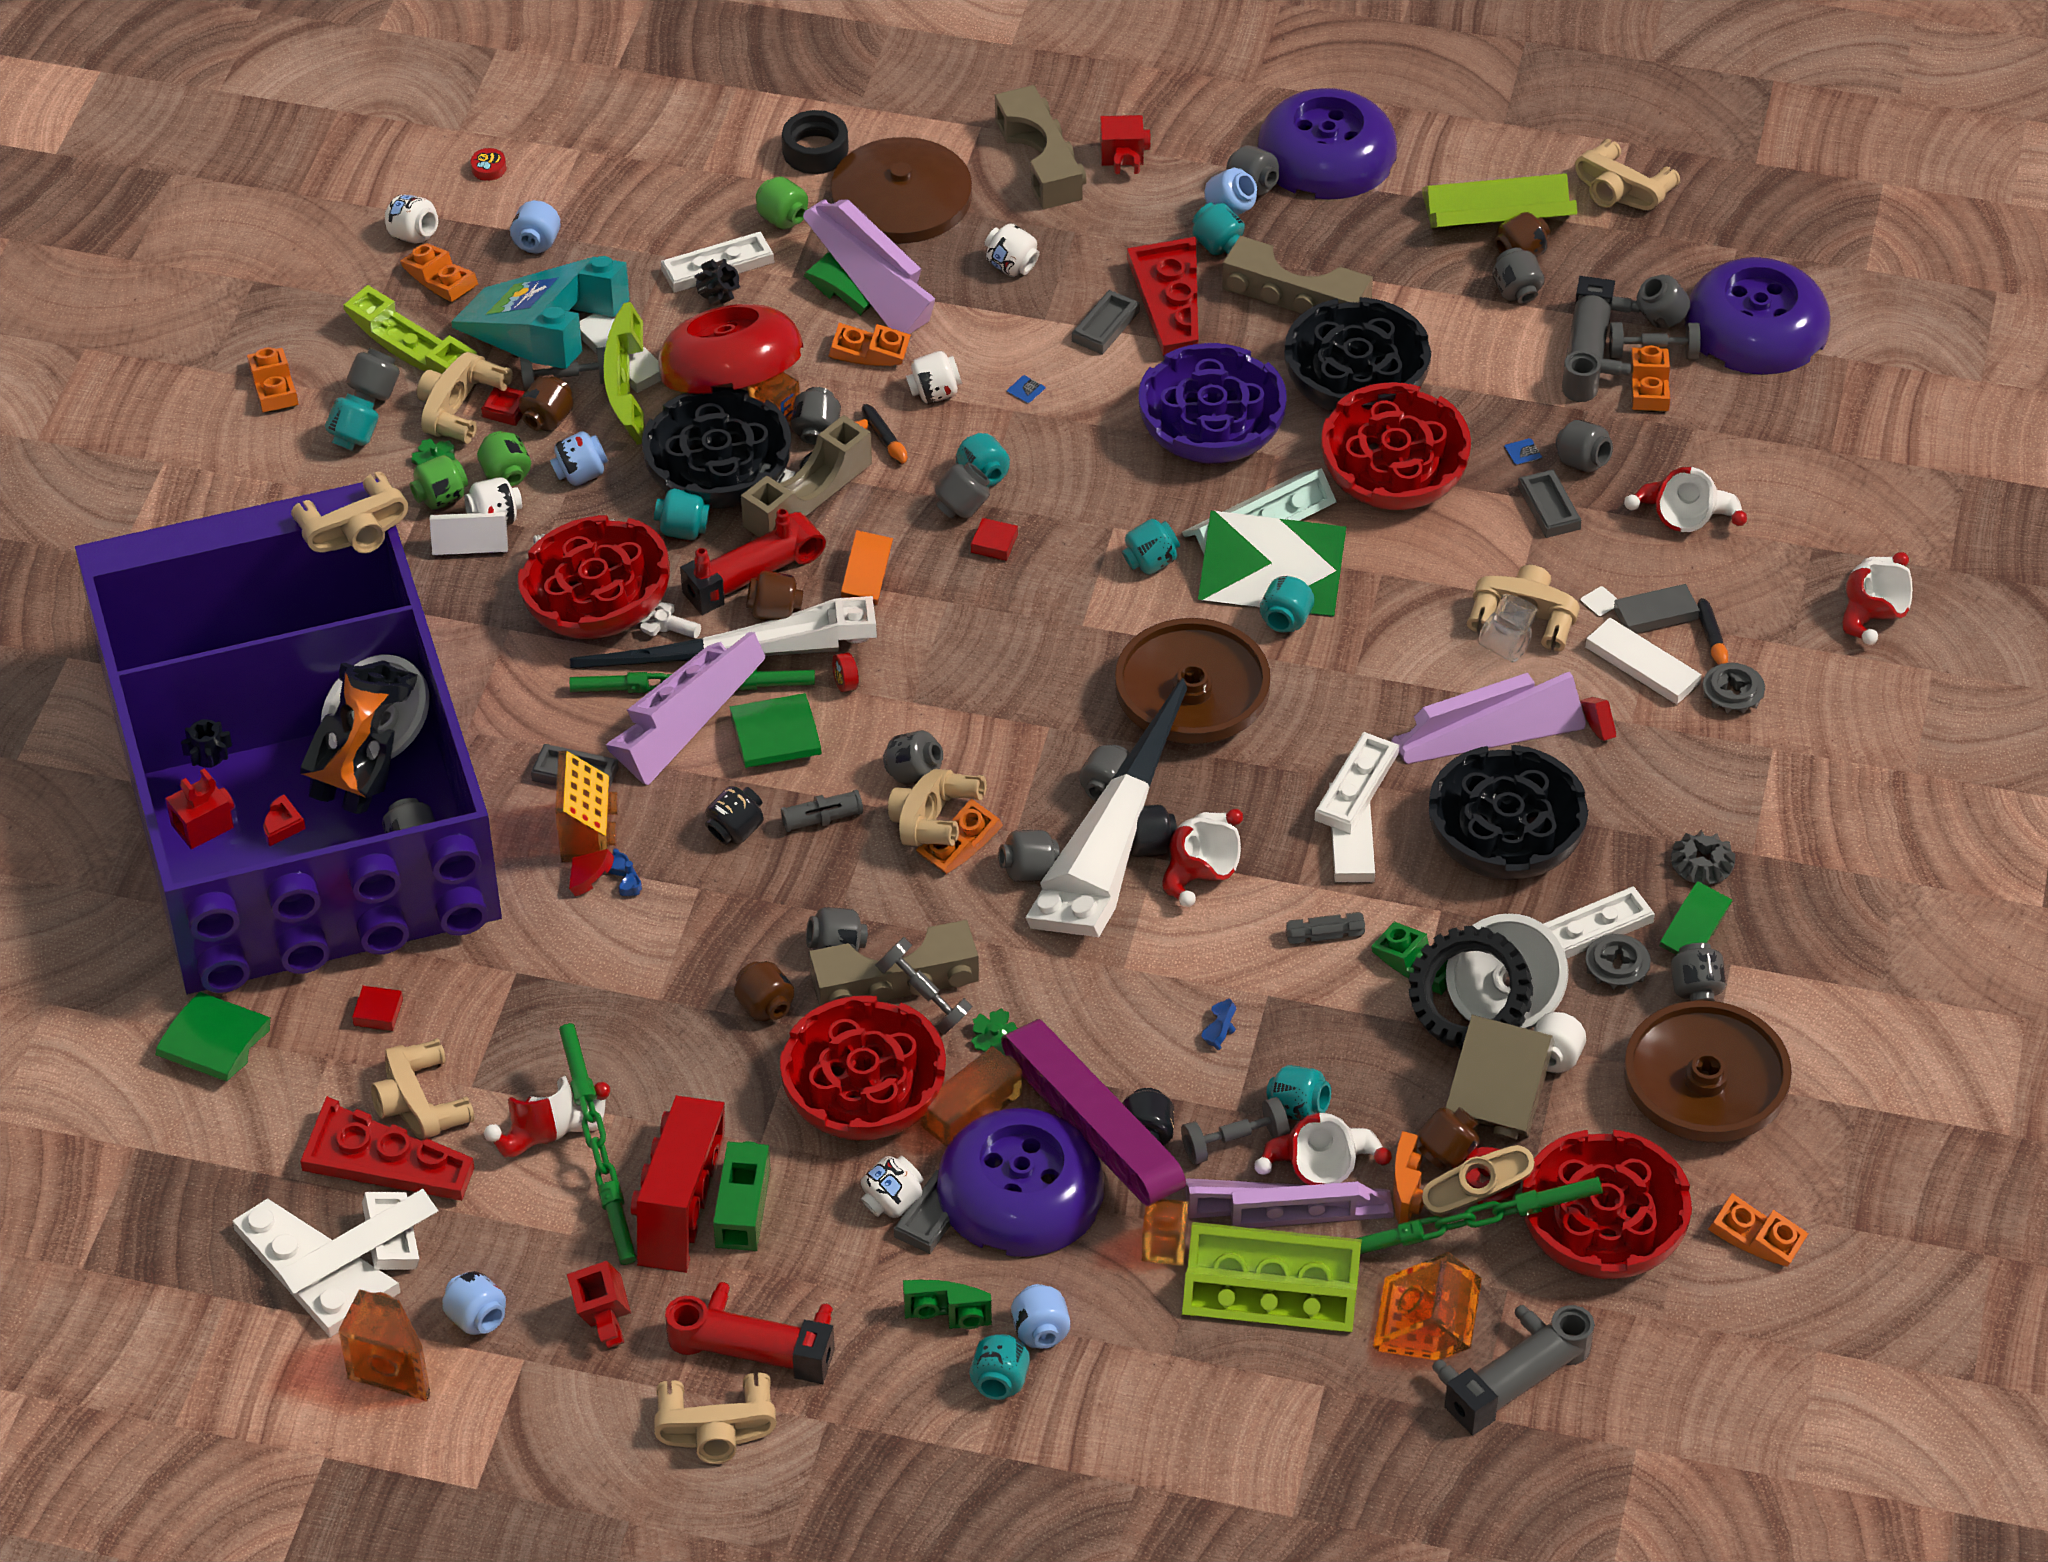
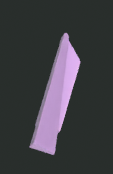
M823 199L804 212V220L889 328L911 334L930 321L935 298L917 285L921 268L849 200H839L834 204H829L827 199Z
M755 632L746 633L745 636L727 649L721 642L708 645L627 709L632 722L636 724L605 744L608 751L640 782L649 785L764 661L765 654Z
M1570 672L1559 675L1535 686L1529 673H1525L1423 707L1414 716L1417 725L1410 732L1398 736L1395 735L1391 742L1399 745L1398 754L1403 762L1411 764L1461 754L1484 746L1492 748L1582 730L1585 728L1586 722L1574 678Z
M1186 1179L1185 1194L1189 1219L1231 1216L1232 1226L1256 1228L1392 1218L1394 1216L1390 1190L1368 1188L1359 1182L1301 1185Z

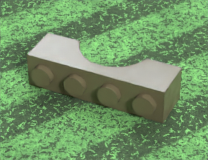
M1034 85L995 94V122L1006 142L1025 144L1041 153L1038 157L1031 160V189L1041 208L1044 210L1082 200V186L1087 182L1085 169L1082 164L1076 163L1071 143L1064 141L1059 121L1052 119L1047 99L1040 97Z
M1244 236L1238 238L1223 262L1222 289L1301 314L1313 306L1333 299H1338V303L1359 302V297L1372 298V276L1343 267H1338L1332 272L1320 276L1296 275L1285 270L1277 263L1273 254V245Z
M845 415L841 416L818 434L812 454L805 465L793 477L778 483L766 475L741 495L743 527L760 537L775 530L776 512L779 509H786L788 514L801 512L807 516L872 464L871 432Z
M967 920L928 927L921 946L910 955L903 957L916 973L920 970L938 989L962 987L969 983L979 982V956ZM849 943L809 951L810 976L819 1006L836 999L851 996H877V1001L886 1002L890 999L921 995L908 982L911 978L896 963L883 974L875 966L879 960L861 955Z

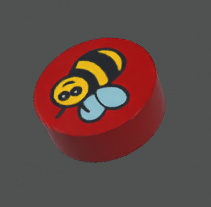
M483 148L476 151L470 161L472 174L484 181H492L502 177L507 168L505 155L495 148Z
M849 652L834 655L832 667L839 691L843 693L856 690L859 684V676L854 657Z

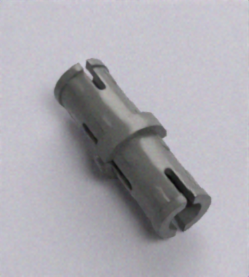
M856 789L852 792L824 798L823 795L814 796V801L787 808L782 807L780 810L785 831L790 832L794 829L820 824L821 827L830 825L832 820L863 814V804L859 791ZM832 807H838V808H835V809L822 811V810H824V809H828V808H832Z

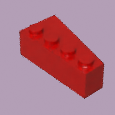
M676 1095L671 1110L663 1112L660 1125L661 1137H654L650 1154L651 1163H645L643 1166L640 1182L641 1190H634L630 1212L631 1215L637 1216V1266L687 1273L690 1263L689 1243H695L699 1230L697 1223L700 1208H705L709 1180L714 1175L725 1134V1102Z

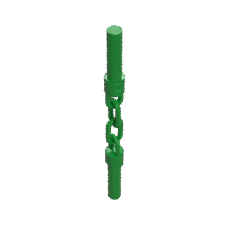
M756 669L738 690H757V687L815 685V670L757 671ZM628 672L627 675L570 677L569 685L570 692L628 691V693H648V691L658 686L649 685V679H660L661 683L672 674Z
M572 1023L560 1026L559 1032L572 1078L570 1085L576 1105L581 1106L584 1115L581 1122L584 1137L588 1147L592 1149L597 1166L595 1179L601 1205L607 1211L620 1264H632L636 1261V1255L622 1206L625 1204L615 1167L609 1163L604 1145L606 1141L605 1128L602 1117L595 1110L594 1101L597 1099L592 1079L588 1077L575 1025ZM588 1122L597 1123L600 1138H591ZM601 1173L605 1175L610 1173L612 1181L603 1183Z
M1599 1177L1540 1192L1532 1190L1515 1194V1200L1504 1203L1490 1201L1471 1206L1465 1213L1445 1218L1431 1216L1420 1220H1412L1398 1224V1228L1355 1239H1362L1360 1255L1400 1244L1405 1247L1438 1238L1448 1230L1464 1226L1477 1228L1497 1223L1504 1216L1519 1213L1520 1217L1542 1212V1208L1602 1194L1603 1190ZM1493 1208L1492 1213L1495 1215L1494 1217L1475 1221L1476 1216L1473 1212ZM1436 1222L1435 1228L1438 1231L1424 1234L1422 1225Z

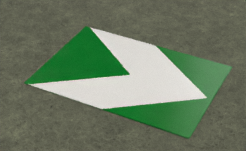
M1211 510L1198 600L1260 607V602L1272 580L1279 576H1292L1304 581L1311 588L1314 594V606L1310 612L1311 614L1335 616L1347 527Z

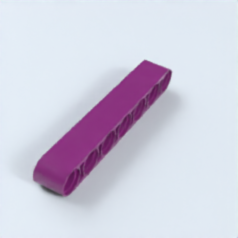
M1036 1019L1001 1037L1002 1049L1010 1064L1061 1118L1082 1132L1083 1137L1093 1152L1145 1206H1150L1186 1187L1185 1175L1174 1156L1042 1020Z

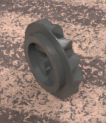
M1723 663L1713 667L1706 673L1703 680L1704 698L1711 700L1713 708L1724 707L1727 714L1732 709H1737L1744 714L1749 707L1757 709L1760 700L1764 698L1765 683L1761 675L1749 666L1740 663ZM1728 682L1735 690H1740L1739 695L1734 694L1732 690H1727Z
M1700 830L1695 836L1685 833L1681 841H1675L1671 853V863L1674 870L1685 880L1692 883L1699 881L1704 885L1723 881L1732 873L1736 854L1731 851L1730 842H1722L1718 833L1713 836H1706ZM1697 851H1700L1703 855L1710 853V860L1703 856L1696 858Z
M1609 934L1596 939L1588 947L1585 957L1587 973L1595 976L1597 984L1609 983L1613 990L1618 985H1624L1630 989L1635 982H1643L1647 972L1650 970L1651 959L1646 947L1635 938L1623 934ZM1617 954H1621V968L1614 969V959H1617Z

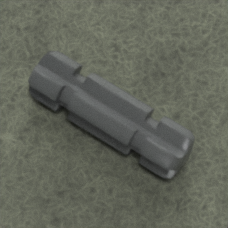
M1361 912L1346 913L1345 918H1341L1340 914L1308 918V922L1303 923V919L1289 920L1286 923V936L1290 944L1305 943L1306 938H1310L1311 942L1343 938V934L1346 933L1348 937L1362 936L1365 933V920Z

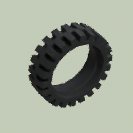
M1464 926V930H1459L1456 927L1449 929V934L1444 937L1440 933L1433 938L1435 942L1431 946L1426 944L1421 949L1423 955L1421 958L1416 957L1413 963L1414 972H1410L1409 983L1411 985V989H1408L1409 998L1417 1018L1424 1028L1437 1040L1452 1048L1456 1046L1460 1050H1462L1468 1026L1451 1023L1440 1015L1433 1003L1432 985L1437 971L1448 959L1461 952L1481 951L1493 955L1504 964L1509 974L1510 992L1505 1006L1491 1020L1520 1027L1526 1020L1524 1015L1526 1012H1530L1532 1005L1530 1000L1531 996H1533L1532 977L1525 959L1505 936L1498 932L1493 933L1489 928L1485 927L1476 929L1474 926Z

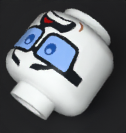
M408 194L398 195L390 202L386 209V229L397 240L423 243L436 231L438 215L434 205L429 200Z
M1012 223L1006 224L1001 229L994 228L985 240V246L988 247L986 253L987 261L1010 277H1015L1020 273L1023 275L1029 273L1036 264L1040 254L1037 250V240Z
M902 1155L897 1159L892 1156H885L862 1177L861 1186L866 1194L861 1198V1201L877 1217L885 1213L891 1218H898L921 1197L922 1188L920 1183L924 1179L919 1171Z

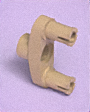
M1605 139L1598 147L1593 150H1587L1575 161L1576 173L1583 182L1590 186L1592 199L1599 206L1605 208L1619 202L1638 209L1651 210L1664 200L1667 192L1680 183L1679 173L1674 169L1670 171V167H1664L1657 175L1648 178L1614 161L1620 157L1621 148L1615 141L1611 143V139Z
M466 352L459 356L443 374L432 370L425 371L417 387L418 399L426 402L421 418L423 432L437 437L443 435L460 440L463 443H470L472 441L471 437L474 438L476 433V422L457 417L454 414L474 384H487L505 391L508 388L507 384L510 385L513 373L511 368L492 364L485 361V358Z
M375 472L374 474L378 482L375 481L371 474L363 481V488L371 497L344 506L322 517L314 503L310 500H305L303 504L307 511L303 509L300 503H297L292 508L291 515L301 527L302 537L313 551L328 552L352 546L359 553H370L378 549L385 538L384 531L403 520L408 511L407 500L398 489L391 486L385 474Z
M1524 565L1520 567L1517 577L1485 576L1477 581L1473 593L1475 602L1468 618L1467 626L1476 632L1481 620L1480 633L1490 632L1496 608L1548 620L1541 644L1546 649L1551 650L1553 640L1556 638L1554 651H1562L1565 649L1570 627L1577 620L1580 605L1569 594L1549 586L1551 575L1548 571L1536 565Z
M933 769L925 774L912 789L894 788L888 801V813L892 822L899 823L902 844L907 846H922L923 844L954 846L959 836L958 823L953 820L941 821L936 819L946 801H950L951 798L982 800L987 786L985 777L983 775L954 774L952 770Z
M438 1038L408 1047L398 1045L385 1049L387 1079L371 1084L372 1101L379 1118L384 1119L400 1114L409 1129L421 1140L440 1134V1131L454 1126L473 1123L475 1119L473 1107L469 1103L467 1096L445 1104L442 1103L435 1106L431 1103L428 1104L414 1074L415 1071L423 1068L445 1064L444 1049L440 1045Z
M1515 1145L1481 1157L1469 1158L1462 1165L1444 1173L1426 1185L1422 1196L1424 1206L1433 1215L1441 1216L1493 1196L1531 1175L1534 1169L1533 1155L1527 1148ZM1474 1168L1486 1170L1491 1177L1490 1182L1484 1188L1477 1189L1471 1187L1466 1181L1469 1171Z
M754 1373L748 1374L743 1378L745 1403L684 1408V1386L680 1381L671 1380V1394L668 1393L667 1381L659 1383L656 1388L658 1396V1412L654 1417V1433L656 1438L666 1445L697 1448L698 1457L710 1464H721L731 1460L736 1454V1444L763 1438L769 1435L776 1427V1409L771 1403L770 1396L771 1379L765 1373H758V1386L754 1385Z

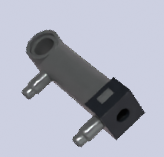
M1579 276L1562 380V392L1570 400L1586 402L1596 397L1600 373L1611 375H1629L1631 373V364L1603 359L1611 311L1640 312L1636 300L1614 296L1615 280Z
M1520 1305L1514 1311L1515 1316L1532 1335L1476 1373L1471 1368H1468L1461 1374H1458L1452 1366L1447 1365L1442 1359L1436 1360L1432 1368L1438 1374V1378L1446 1385L1444 1407L1472 1436L1496 1421V1413L1499 1409L1566 1364L1576 1365L1584 1362L1589 1357L1595 1326L1594 1318L1589 1311L1580 1306L1566 1305L1559 1308L1553 1314L1551 1323L1546 1325L1533 1311H1530L1524 1305Z

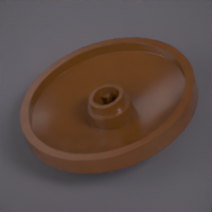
M913 137L885 138L860 146L842 159L832 176L831 199L832 204L839 200H849L893 243H914L937 237L952 229L963 219L972 200V179L964 161L945 146Z
M1180 618L1153 625L1131 639L1122 650L1117 661L1115 690L1118 702L1124 713L1132 722L1145 731L1178 682L1184 678L1187 691L1167 740L1178 743L1202 744L1229 738L1249 727L1261 715L1268 702L1271 676L1265 654L1256 642L1242 631L1215 620Z
M1706 1000L1676 1003L1662 1008L1647 1017L1633 1032L1626 1049L1624 1062L1626 1088L1632 1101L1642 1114L1669 1133L1701 1142L1737 1140L1752 1135L1766 1127L1782 1110L1788 1097L1792 1075L1788 1051L1778 1034L1766 1022L1740 1007Z

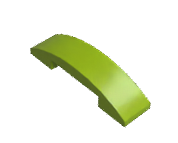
M366 285L343 305L344 311L373 340L399 359L420 370H432L443 374L463 353L470 352L477 355L475 350L449 335L444 340H441L395 311V301L369 285Z
M627 302L622 305L608 334L604 353V382L608 399L614 412L630 437L639 445L642 444L644 432V412L632 393L630 394L629 354L643 352V321L632 303Z

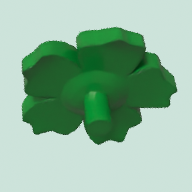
M430 438L422 440L421 445L418 447V452L412 453L411 461L415 465H419L441 455H446L451 460L456 459L453 453L455 450L454 444L450 440L446 442L439 441L437 445Z
M1002 1008L992 1011L989 1015L990 1020L986 1016L978 1014L973 1019V1033L977 1036L971 1040L975 1050H981L986 1053L992 1046V1052L995 1057L1005 1056L1001 1045V1037L1017 1029L1014 1022L1008 1023L1009 1012L1004 1011Z

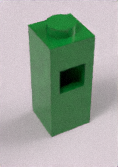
M727 1141L713 1221L715 1248L757 1251L771 1171L769 1145L757 1144L751 1141L742 1143Z

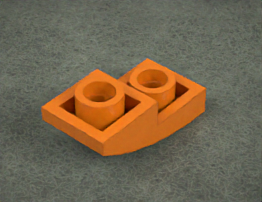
M428 243L414 248L411 254L400 260L402 267L419 283L450 302L455 301L478 285L475 272L453 264L448 251Z
M839 322L828 357L863 365H901L911 334L876 324L874 333Z
M1652 345L1642 348L1632 347V410L1669 411L1670 362L1668 349Z
M271 347L262 348L254 354L247 355L262 412L299 405L283 347L277 349Z
M856 530L841 590V597L873 596V603L878 605L893 538Z
M972 798L952 819L958 823L959 836L954 846L923 844L916 849L919 855L945 874L956 869L972 857L1003 826L998 817Z
M1402 1131L1398 1143L1393 1184V1204L1398 1224L1409 1222L1413 1213L1420 1215L1424 1206L1423 1190L1420 1189L1422 1172L1419 1171L1423 1155L1417 1153L1418 1135Z
M1733 1193L1727 1198L1707 1229L1735 1247L1761 1259L1786 1267L1792 1262L1809 1234L1774 1209L1767 1217Z

